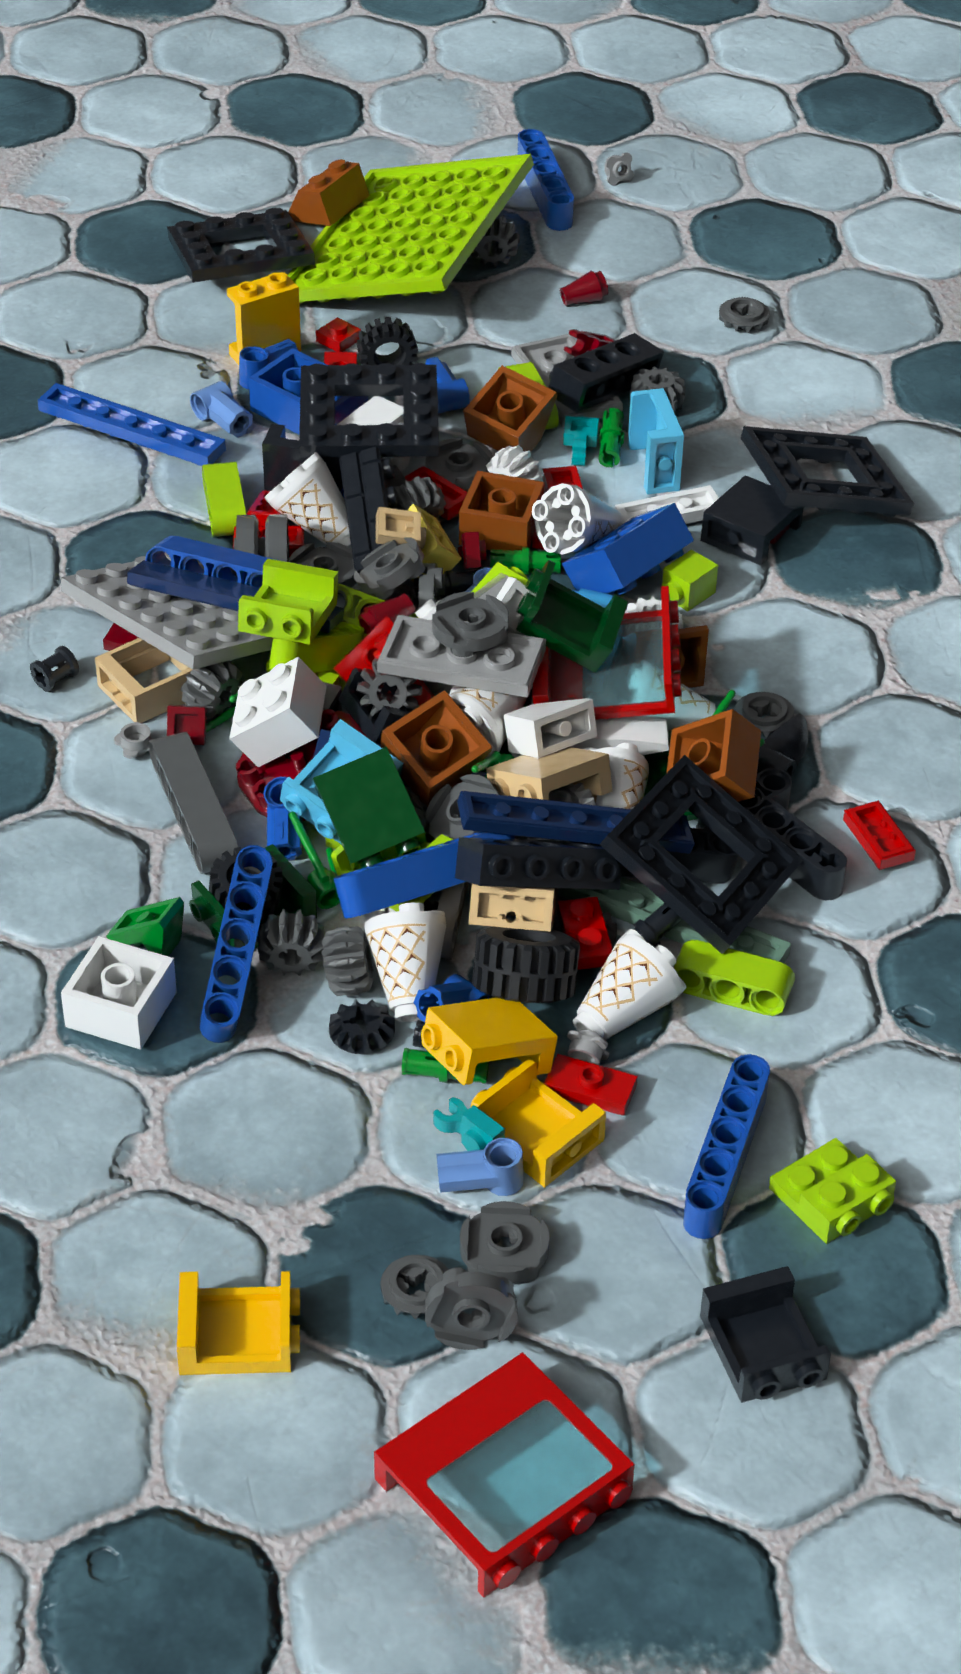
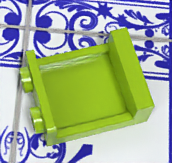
M267 558L263 564V580L260 589L254 597L242 595L239 599L238 631L310 645L337 605L338 571Z

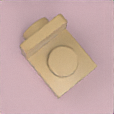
M378 507L376 513V544H385L395 540L397 545L407 543L404 539L405 537H411L417 541L421 549L424 548L426 528L421 527V512Z

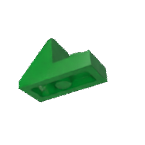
M180 897L127 910L106 937L107 939L127 945L139 946L143 944L148 951L169 956L182 937L184 902Z

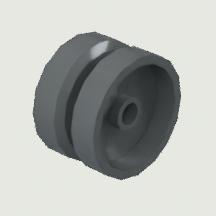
M269 514L265 523V537H260V525L256 515H237L234 550L289 562L288 515Z

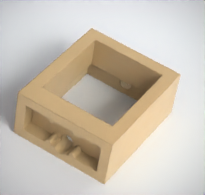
M137 638L95 657L98 686L133 722L143 723L167 712L168 705L184 704L181 687L187 681L186 675L190 674L193 669L141 638ZM169 660L181 671L146 688L133 678V676Z
M472 884L469 925L551 932L556 917L558 888L479 886ZM506 915L516 916V919L510 921Z

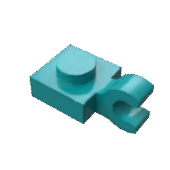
M566 416L563 445L572 446L571 465L585 466L586 447H597L599 418Z
M452 1097L449 1099V1111L453 1115H444L438 1109L433 1111L434 1126L444 1133H460L461 1143L467 1151L482 1150L492 1140L505 1138L504 1127L474 1105L467 1109L465 1104L458 1098Z

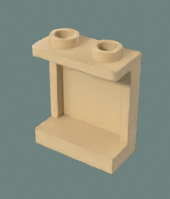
M568 747L541 758L522 755L486 768L487 779L494 785L500 795L549 800L550 791L571 783L573 785L583 783L584 789H590L591 794L602 796L613 792L609 754Z

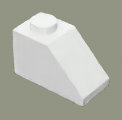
M589 698L531 704L504 714L508 750L512 753L541 758L597 737L593 699Z

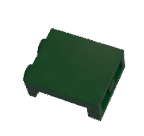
M548 560L541 571L536 568L533 570L525 585L529 593L526 592L517 607L516 612L521 616L516 630L526 636L546 639V647L595 673L613 650L628 601L614 595L608 605L603 608L551 579L556 563Z
M387 747L313 778L315 789L326 808L352 871L384 862V859L396 854L400 857L421 849L420 844L426 841L425 830Z
M273 844L265 847L271 857L277 860V867L281 866L283 882L278 908L275 907L273 914L280 916L283 909L290 914H295L301 909L303 916L315 915L317 919L316 890ZM198 880L191 884L192 900L189 901L190 910L198 922L203 921L211 930L212 936L217 943L225 909ZM266 913L264 915V920L260 921L259 929L261 924L267 921L268 915ZM239 939L227 941L233 947L240 948L245 946V943ZM256 939L255 948L258 947L257 939Z

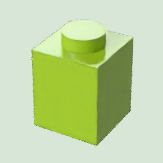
M691 549L664 567L662 586H669L670 601L677 600L678 606L688 612L716 593L718 564Z

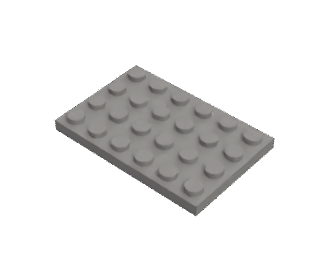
M165 552L166 557L171 561L170 556ZM146 556L137 557L135 561L123 564L109 563L105 568L97 570H78L74 575L61 577V591L193 670L271 650L272 637L238 631V611L127 584V572L145 560ZM198 562V564L204 569L203 564Z

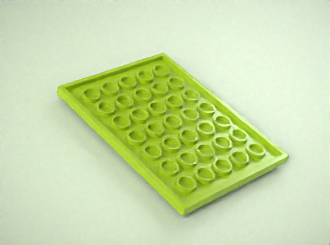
M531 154L369 170L364 179L370 196L332 226H325L310 245L315 254V265L295 267L289 272L288 276L299 287V304L305 301L316 300L324 303L332 299L342 298L355 300L368 296L383 298L394 294L410 296L420 292L438 294L445 291L533 167L534 163Z

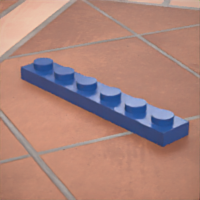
M55 383L38 399V409L41 412L136 443L169 456L195 463L199 466L213 464L226 451L225 439Z

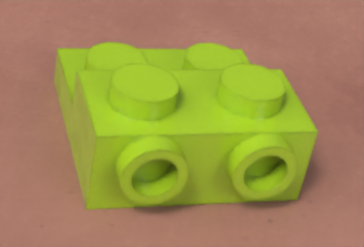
M837 1138L832 1139L770 1176L769 1189L826 1244L841 1235L847 1236L851 1234L860 1223L871 1216H879L885 1213L894 1202L896 1180L868 1154L857 1158Z

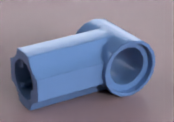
M223 381L216 382L190 395L192 410L200 420L205 421L210 418L229 434H233L237 438L245 435L248 428L253 424L252 414L234 400L230 388Z
M510 1138L494 1139L482 1150L436 1154L440 1193L487 1188L498 1196H509L518 1192L523 1186V1151L521 1146Z

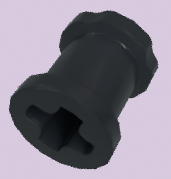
M59 646L55 649L53 655L43 661L35 660L32 662L30 670L31 676L38 687L45 692H49L55 687V683L63 678L76 676L79 673V665L75 656L67 647Z

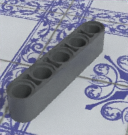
M188 732L149 740V752L153 767L200 874L208 873L213 868V862L216 858L221 860L222 853L228 850L231 856H233L234 848L238 847L234 833Z

